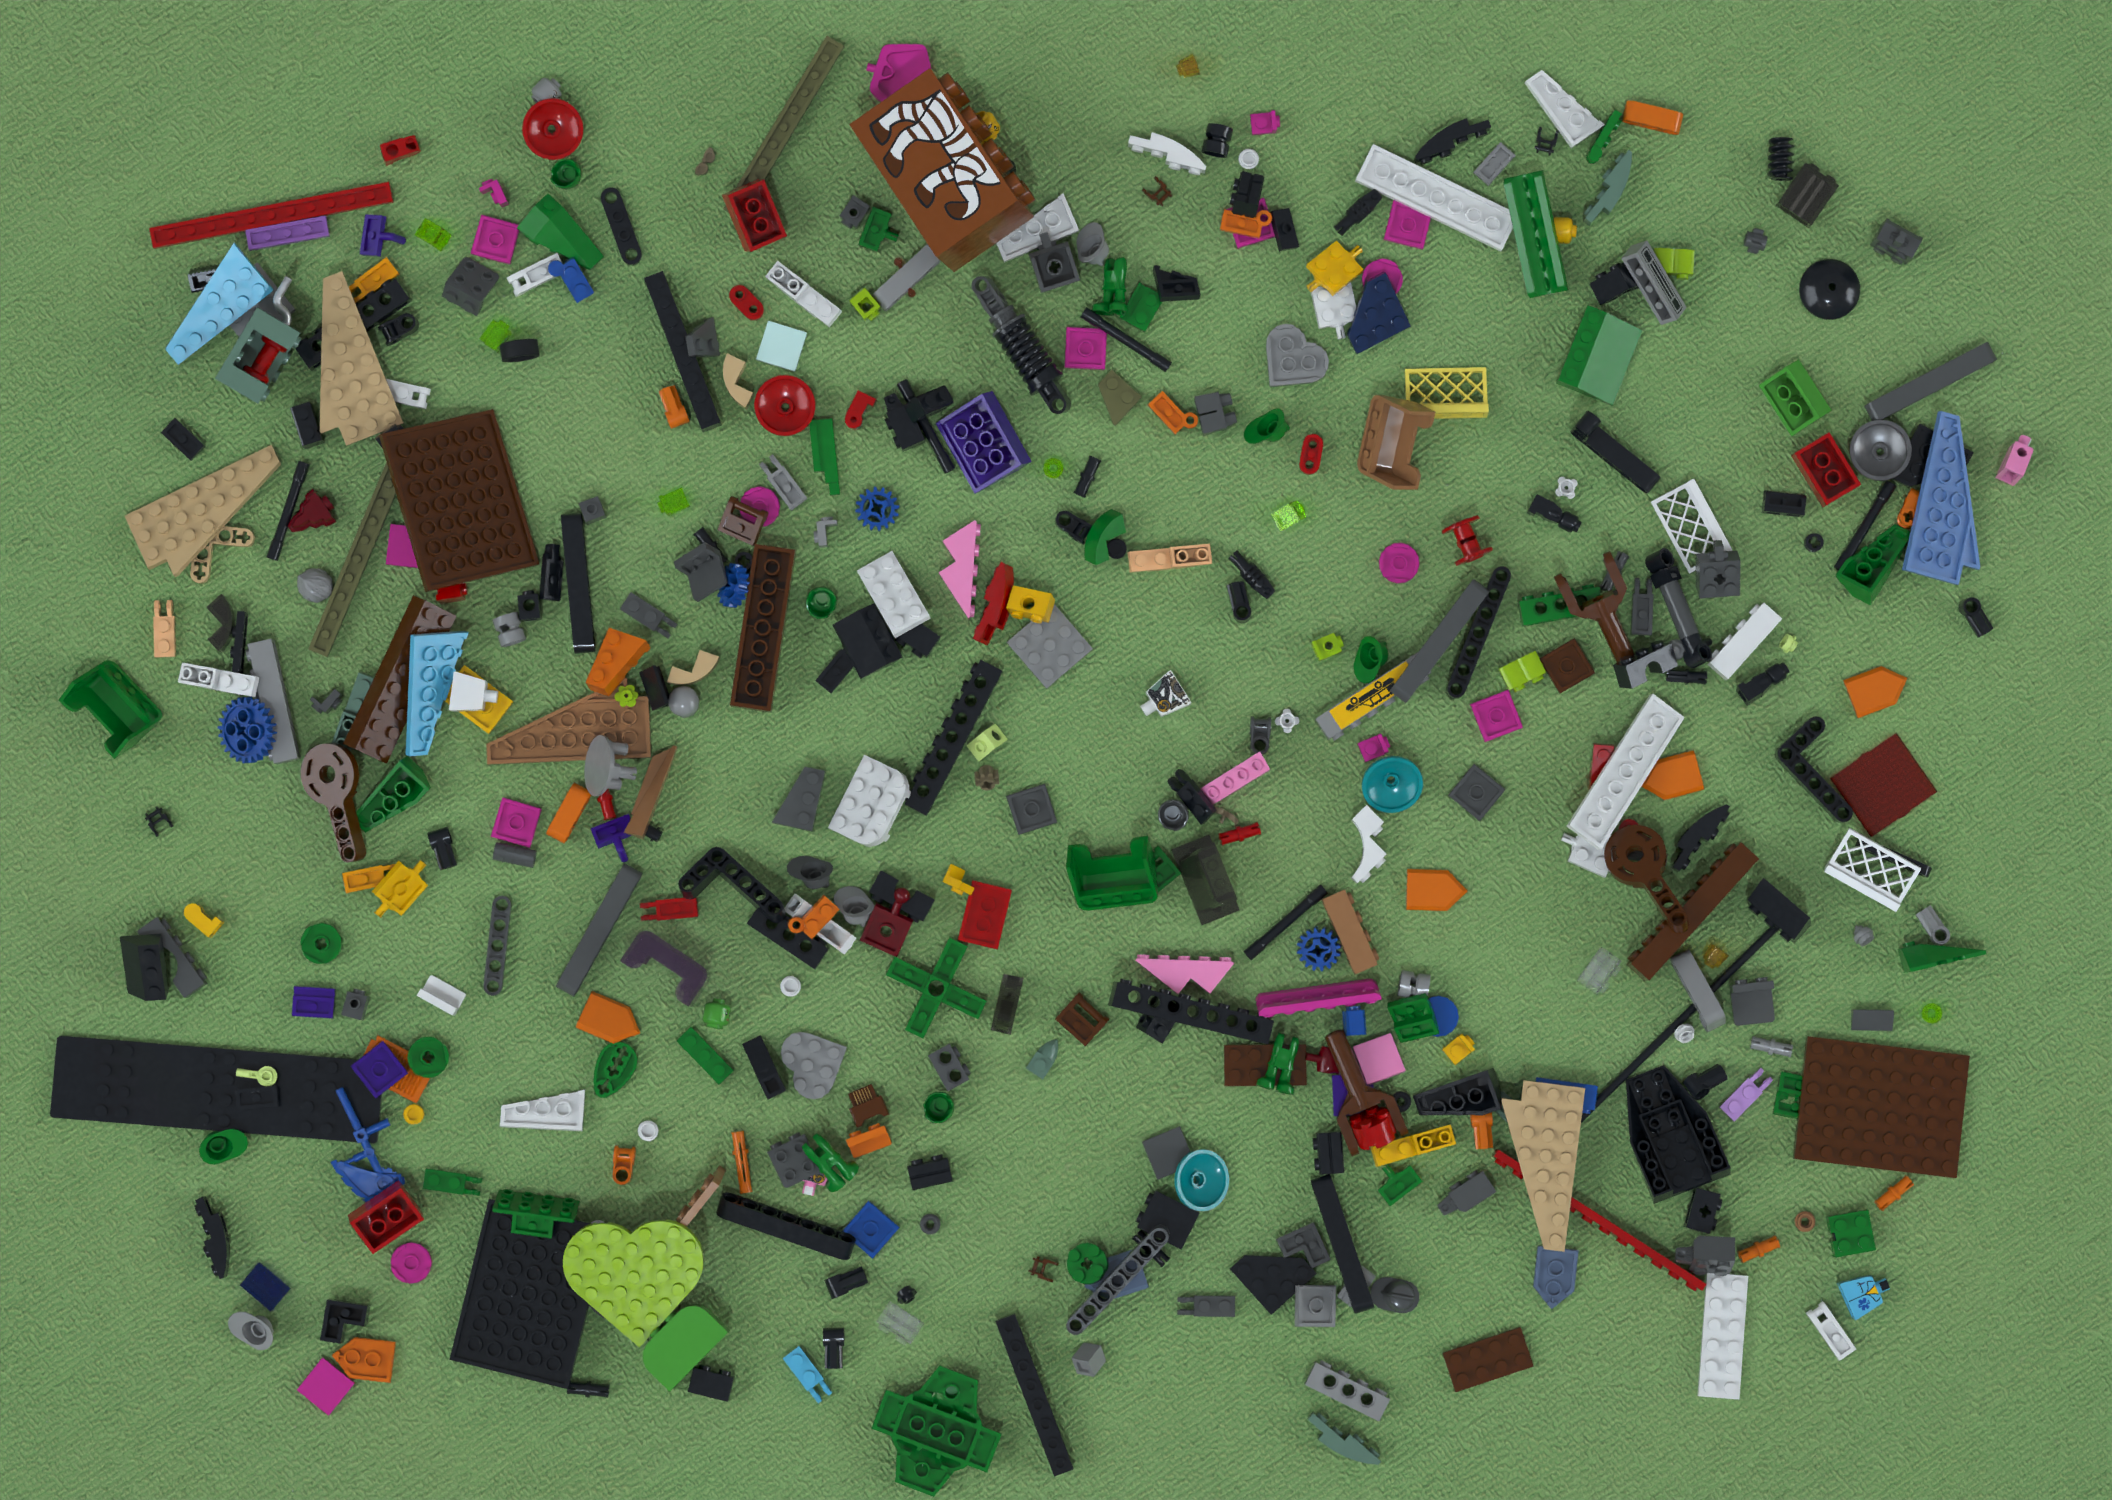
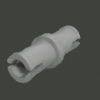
M1752 1036L1750 1049L1768 1052L1769 1055L1774 1053L1791 1058L1793 1045L1776 1042L1775 1039L1766 1040Z

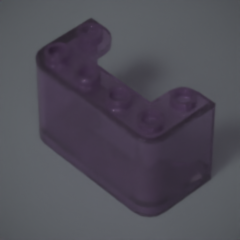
M650 931L640 932L620 961L630 968H638L642 964L647 965L652 957L682 977L675 990V995L679 1001L688 1007H692L710 980L709 970L657 934Z

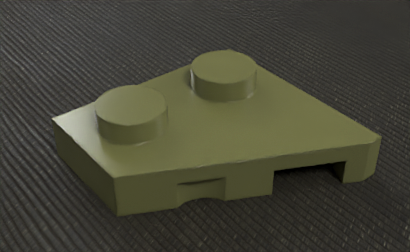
M1113 370L1098 384L1114 426L1142 398Z

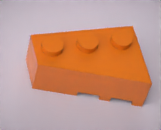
M609 628L585 683L591 691L610 696L624 680L625 675L630 669L637 665L638 660L651 647L644 639Z

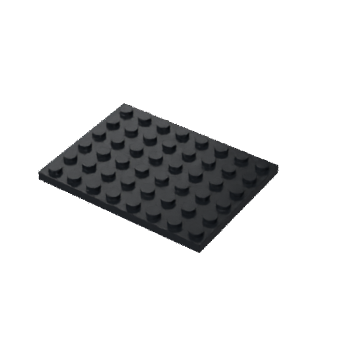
M489 1199L449 1360L569 1389L589 1304L567 1282L563 1271V1255L573 1235L591 1223L575 1220L574 1223L554 1221L552 1239L511 1233L513 1215L493 1212L495 1200Z

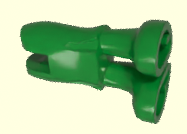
M1119 257L1116 260L1107 258L1105 261L1104 283L1102 287L1103 299L1092 306V311L1098 315L1114 316V314H1127L1128 307L1125 303L1126 258Z
M1278 1033L1274 1041L1271 1059L1267 1063L1269 1064L1265 1076L1258 1078L1256 1085L1268 1090H1274L1276 1074L1279 1069L1282 1071L1275 1091L1294 1095L1295 1090L1292 1084H1290L1291 1072L1294 1070L1293 1064L1299 1047V1038L1292 1037L1288 1050L1282 1048L1285 1034Z
M816 1133L812 1138L816 1141L818 1147L814 1150L807 1143H804L802 1149L806 1156L815 1163L820 1173H823L828 1179L826 1182L827 1189L830 1192H836L844 1187L845 1180L832 1167L835 1165L843 1177L850 1181L857 1174L859 1165L854 1161H844L841 1158V1154L837 1153L824 1137Z

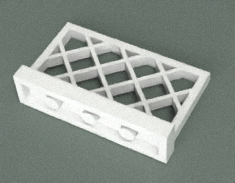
M1695 479L1651 502L1689 574L1696 570V566L1691 568L1687 562L1689 552L1699 554L1690 550L1693 539L1705 542L1702 553H1705L1707 543L1713 544V542L1708 541L1710 535L1713 541L1722 540L1724 551H1733ZM1683 489H1686L1689 494L1687 504L1675 501L1677 493ZM1674 495L1673 500L1668 499V497ZM1663 500L1672 502L1669 514L1661 512L1657 503ZM1690 500H1692L1695 506L1689 505ZM1674 503L1686 506L1683 518L1671 515ZM1688 507L1697 509L1699 513L1697 522L1685 519ZM1663 515L1668 516L1667 521H1665ZM1670 517L1682 520L1679 531L1669 528L1668 522ZM1700 517L1702 518L1704 524L1699 523ZM1684 521L1696 524L1692 536L1681 533ZM1698 525L1706 527L1709 531L1706 540L1695 537ZM1672 532L1677 533L1676 539L1673 536ZM1680 535L1691 538L1688 549L1679 547L1677 542ZM1682 550L1687 551L1686 557L1684 556Z
M1849 828L1831 859L1827 862L1824 872L1897 912L1900 903L1919 874L1921 867ZM1850 835L1859 839L1860 846L1848 847L1847 840ZM1873 846L1877 849L1878 856L1866 858L1864 848ZM1862 849L1864 859L1852 862L1850 852ZM1847 853L1850 863L1842 865L1835 860L1839 854ZM1891 856L1895 859L1896 866L1884 868L1882 858ZM1879 859L1882 869L1870 872L1868 862ZM1865 863L1868 873L1859 875L1855 872L1854 865ZM1908 866L1915 870L1911 877L1902 878L1900 868ZM1897 869L1900 879L1888 882L1886 872ZM1883 873L1886 883L1875 884L1871 875ZM1901 883L1903 891L1897 896L1891 892L1889 885Z

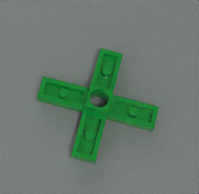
M949 937L932 974L894 957L886 975L922 992L905 1028L906 1031L924 1039L941 1002L979 1019L987 1001L950 984L968 946ZM936 980L942 982L944 986L942 994L934 996L929 992L930 983Z

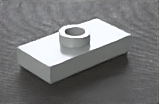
M1500 142L1473 173L1489 186L1516 155Z

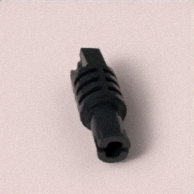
M1372 189L1360 197L1346 211V216L1333 228L1343 236L1354 224H1359L1373 211L1382 199L1380 193L1376 189Z
M1238 550L1235 551L1233 554L1237 559L1233 555L1228 559L1241 571L1240 576L1253 590L1266 599L1271 597L1276 590L1265 574L1254 563H1249Z

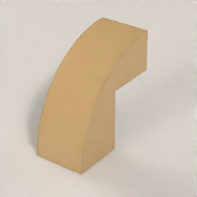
M727 353L723 364L725 385L734 401L747 410L754 394L737 385L746 367V362Z
M699 650L692 673L672 666L667 682L673 685L697 683L706 678L716 668L720 657Z

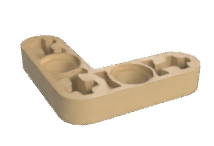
M224 526L209 542V546L204 548L208 551L207 558L200 560L196 556L191 562L190 575L192 580L199 584H204L209 580L214 545L250 547L255 541L254 533L246 528ZM224 530L229 531L231 535L230 539L226 542L221 541L219 537L220 533ZM234 531H237V536H244L247 532L250 540L244 543L243 540L236 539V543H233L235 539ZM196 562L207 563V567L202 565V572L206 575L202 576L201 580L195 576V573L200 571V566L196 565Z

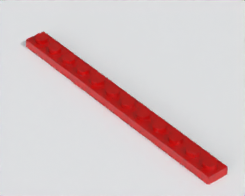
M384 182L152 227L149 230L152 246L154 249L245 232L248 229L328 216L394 202L390 183Z
M1496 1149L1492 1155L1496 1158L1495 1163L1503 1168L1506 1166L1512 1168V1174L1523 1179L1519 1162ZM1571 1197L1570 1211L1572 1213L1577 1210L1583 1214L1581 1217L1589 1224H1592L1594 1221L1600 1225L1598 1228L1600 1231L1608 1236L1610 1233L1617 1236L1616 1241L1623 1246L1631 1245L1635 1248L1633 1252L1640 1257L1648 1256L1652 1259L1650 1263L1657 1268L1665 1267L1669 1270L1668 1275L1674 1279L1679 1280V1278H1682L1686 1281L1685 1286L1695 1292L1697 1289L1703 1291L1706 1283Z

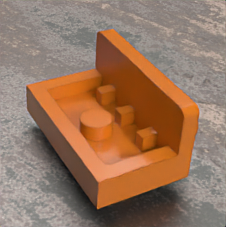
M880 1123L869 1126L868 1132L861 1134V1131L858 1130L850 1133V1138L846 1139L853 1158L891 1145L892 1142L886 1126H880Z

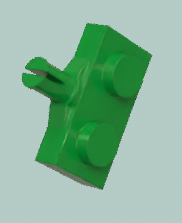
M873 207L858 245L878 252L880 244L885 238L897 242L899 234L888 230L892 214Z
M1387 1164L1385 1165L1387 1169L1383 1167L1382 1170L1389 1179L1386 1184L1378 1189V1192L1387 1204L1392 1206L1423 1181L1410 1165L1401 1172L1395 1173L1390 1165Z

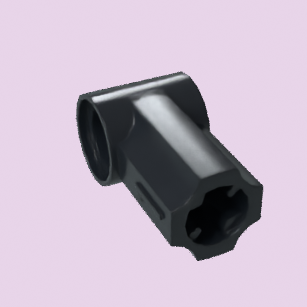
M1244 581L1226 585L1234 619L1238 623L1248 622L1251 618V608ZM1238 609H1246L1248 615L1244 618L1238 617L1236 614Z
M1966 598L1959 603V612L1965 616L1977 638L1994 629L1983 612L1978 599ZM1968 601L1974 606L1971 613L1966 610Z
M448 827L428 832V839L432 850L435 852L440 870L457 866Z
M1716 1064L1700 1074L1693 1073L1689 1075L1683 1084L1695 1100H1700L1710 1092V1089L1728 1079L1722 1066Z
M862 1266L824 1280L831 1299L849 1293V1290L868 1283Z
M823 1328L825 1369L843 1368L844 1328Z

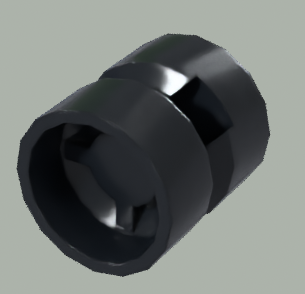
M1209 123L1206 130L1208 139L1204 140L1202 153L1213 157L1227 158L1229 150L1227 142L1231 141L1233 129L1225 125Z

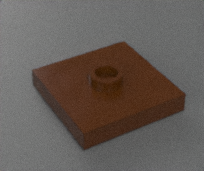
M1575 638L1539 658L1559 694L1595 674Z

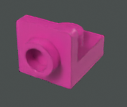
M1271 110L1268 113L1250 114L1252 136L1275 134L1277 127H1280V117L1275 115V110Z
M489 179L482 183V187L479 188L482 195L493 190L490 194L495 204L499 203L502 208L509 205L497 179L494 181Z
M1381 733L1357 743L1364 762L1387 754L1389 752L1387 748H1390L1387 737H1382Z

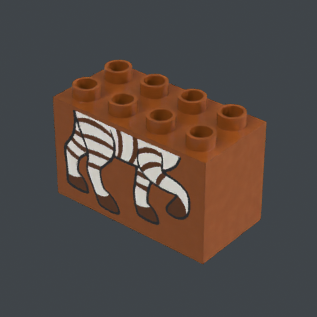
M929 68L849 125L935 256L955 272L1032 219L1034 215L1028 208V205L1036 199L1024 181L1020 180L1014 171L1009 175L1006 174L1014 166L1002 148L998 147L992 138L987 142L984 141L992 133L981 116L976 114L970 105L965 109L962 108L971 101L959 83L955 82L948 72L939 77Z

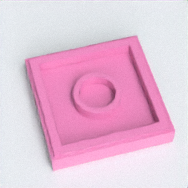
M1391 1033L1352 1047L1367 1086L1406 1071Z

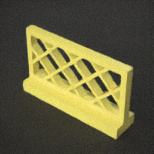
M1486 367L1405 369L1406 400L1410 401V396L1416 391L1423 398L1419 404L1436 412L1434 419L1487 418L1489 407ZM1458 373L1464 379L1456 386L1448 378L1452 374ZM1473 373H1482V381L1478 385L1469 379ZM1409 374H1418L1423 380L1415 386L1409 381ZM1432 374H1438L1443 378L1437 386L1428 379ZM1445 381L1454 388L1447 396L1439 389ZM1465 381L1474 387L1468 395L1459 388ZM1424 382L1433 388L1427 396L1418 389ZM1477 390L1483 396V402H1474L1470 396ZM1435 391L1444 398L1440 403H1433L1429 399ZM1455 391L1464 397L1460 403H1454L1449 398Z

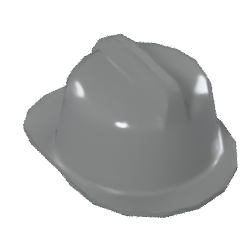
M1092 222L1087 224L1078 234V258L1082 263L1088 262L1092 265H1104V259L1109 253V246L1105 241L1103 228L1099 223Z
M853 886L843 887L834 894V903L840 909L846 922L865 927V923L870 918L871 912L874 909V904L860 888Z
M236 1312L230 1316L228 1321L229 1329L238 1339L257 1350H265L272 1345L274 1330L271 1322L266 1317L253 1316L247 1312Z

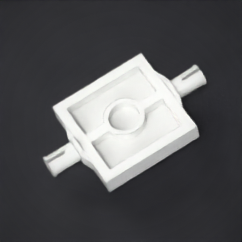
M1351 282L1334 296L1327 289L1321 286L1317 287L1311 292L1318 328H1336L1338 339L1346 338L1343 326L1353 322L1354 313L1357 308Z
M1563 834L1561 841L1572 845L1568 862L1605 878L1608 869L1604 859V850L1608 840L1603 848L1598 850L1579 835L1574 838L1568 834Z

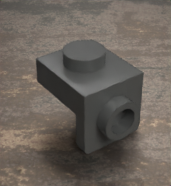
M334 689L323 703L311 697L310 700L313 702L311 706L320 714L322 711L328 714L332 708L335 710L340 706L343 701L341 698L344 695Z

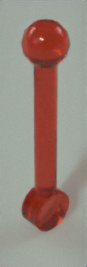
M896 258L894 264L899 269L902 268V259ZM909 288L908 296L914 297L916 295L915 290Z

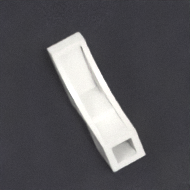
M1368 805L1351 820L1357 827L1363 844L1360 865L1351 877L1356 884L1359 881L1364 883L1371 876L1369 871L1374 866L1378 869L1386 861L1383 858L1386 853L1370 838L1371 835L1375 837L1383 830L1381 825L1384 822Z
M794 894L784 909L792 917L802 918L812 908V905L797 894ZM831 919L817 933L818 936L844 955L856 940V937Z

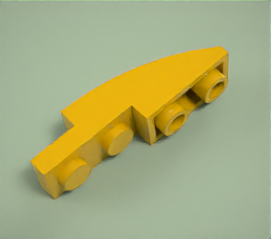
M1451 1124L1395 1139L1388 1145L1378 1149L1376 1146L1370 1148L1375 1165L1378 1167L1455 1145L1456 1141Z

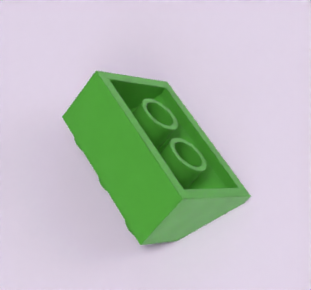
M1800 360L1786 366L1759 385L1791 436L1832 411Z

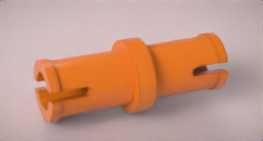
M1905 1175L1893 1187L1889 1186L1887 1188L1888 1191L1875 1200L1874 1203L1881 1211H1884L1895 1200H1900L1901 1195L1913 1187L1914 1184Z
M1774 1235L1764 1241L1754 1242L1752 1246L1737 1251L1739 1259H1742L1741 1262L1745 1263L1758 1256L1761 1258L1765 1253L1780 1248V1243Z

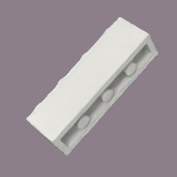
M1762 603L1760 606L1756 604L1750 610L1751 616L1748 620L1742 619L1735 627L1738 631L1733 636L1729 634L1724 639L1722 649L1720 651L1716 649L1712 653L1711 661L1707 665L1725 681L1733 675L1782 620L1765 603Z

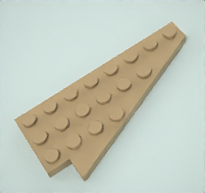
M270 445L125 515L147 568L151 570L168 562L175 577L179 576L279 468L281 462L274 447Z
M1523 1080L1521 1100L1501 1098V1102L1543 1248L1565 1252L1585 1088Z

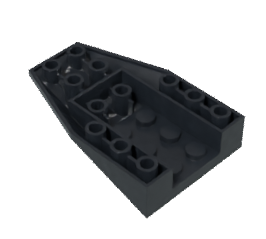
M1664 1065L1626 1079L1630 1144L1653 1204L1730 1175L1731 1167L1707 1112Z

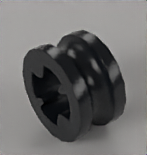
M1817 533L1808 535L1804 541L1805 548L1810 552L1819 551L1824 544L1822 536ZM1812 537H1815L1816 541L1819 542V546L1816 545L1815 548H1812L1809 539L1812 540Z
M740 552L735 557V564H741L738 563L739 559L742 560L741 557L746 556L750 563H746L747 566L743 568L749 570L752 564V556L747 552Z

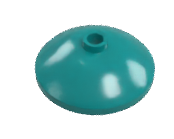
M1388 756L1375 761L1368 767L1362 779V792L1365 800L1376 810L1386 813H1396L1408 809L1419 799L1423 789V778L1419 768L1409 759L1399 756Z
M1206 1149L1194 1150L1185 1155L1175 1172V1189L1181 1202L1192 1210L1208 1211L1217 1207L1223 1201L1229 1187V1173L1223 1159L1215 1152Z

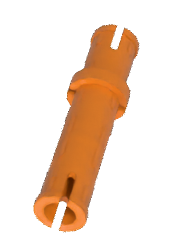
M744 1131L731 1132L734 1147L732 1154L735 1155L740 1194L753 1192L747 1158L749 1150L746 1149ZM739 1142H740L742 1160H741V1157H740ZM742 1164L744 1169L745 1182L743 1178Z

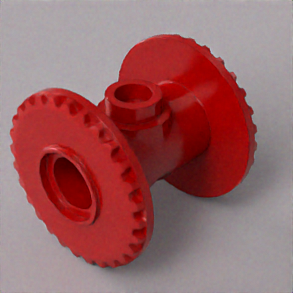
M1478 515L1458 521L1442 530V534L1453 531L1457 540V546L1461 549L1464 558L1455 562L1456 566L1474 561L1493 551L1492 547L1481 550L1472 529L1471 523L1480 519Z

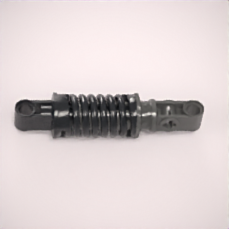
M988 276L976 277L972 281V290L980 300L984 310L991 317L989 322L994 324L996 328L992 336L996 338L999 344H1002V349L1006 351L1007 357H1011L1010 362L1015 364L1014 368L1019 370V376L1023 377V382L1028 384L1027 388L1030 391V395L1040 393L1050 411L1055 414L1068 412L1071 408V401L1058 382L1064 374L1057 370L1055 363H1051V357L1045 358L1048 356V352L1046 350L1042 351L1044 349L1043 344L1037 345L1040 339L1038 337L1032 339L1036 333L1035 331L1028 332L1031 329V325L1026 324L1025 314H1016L1014 306L1008 305L1006 298L997 288L992 278ZM982 280H984L987 284V287L984 291H982L979 287V284ZM1058 399H1061L1064 403L1062 410L1056 407Z

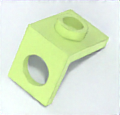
M994 724L971 741L967 747L975 758L981 761L1008 739L999 727ZM992 731L999 735L1000 740H996L992 736Z

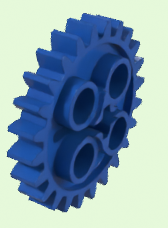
M241 697L238 700H232L231 704L226 705L227 710L222 711L224 718H219L222 726H218V729L222 730V733L218 737H223L224 739L220 744L227 746L224 751L231 752L230 758L236 757V762L256 763L259 760H263V756L269 755L267 750H273L270 743L276 742L272 735L277 734L272 728L276 726V723H271L274 715H268L270 708H264L265 703H259L258 698Z

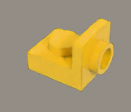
M1460 1034L1446 1045L1442 1051L1456 1065L1475 1050L1473 1048L1475 1043L1468 1035Z

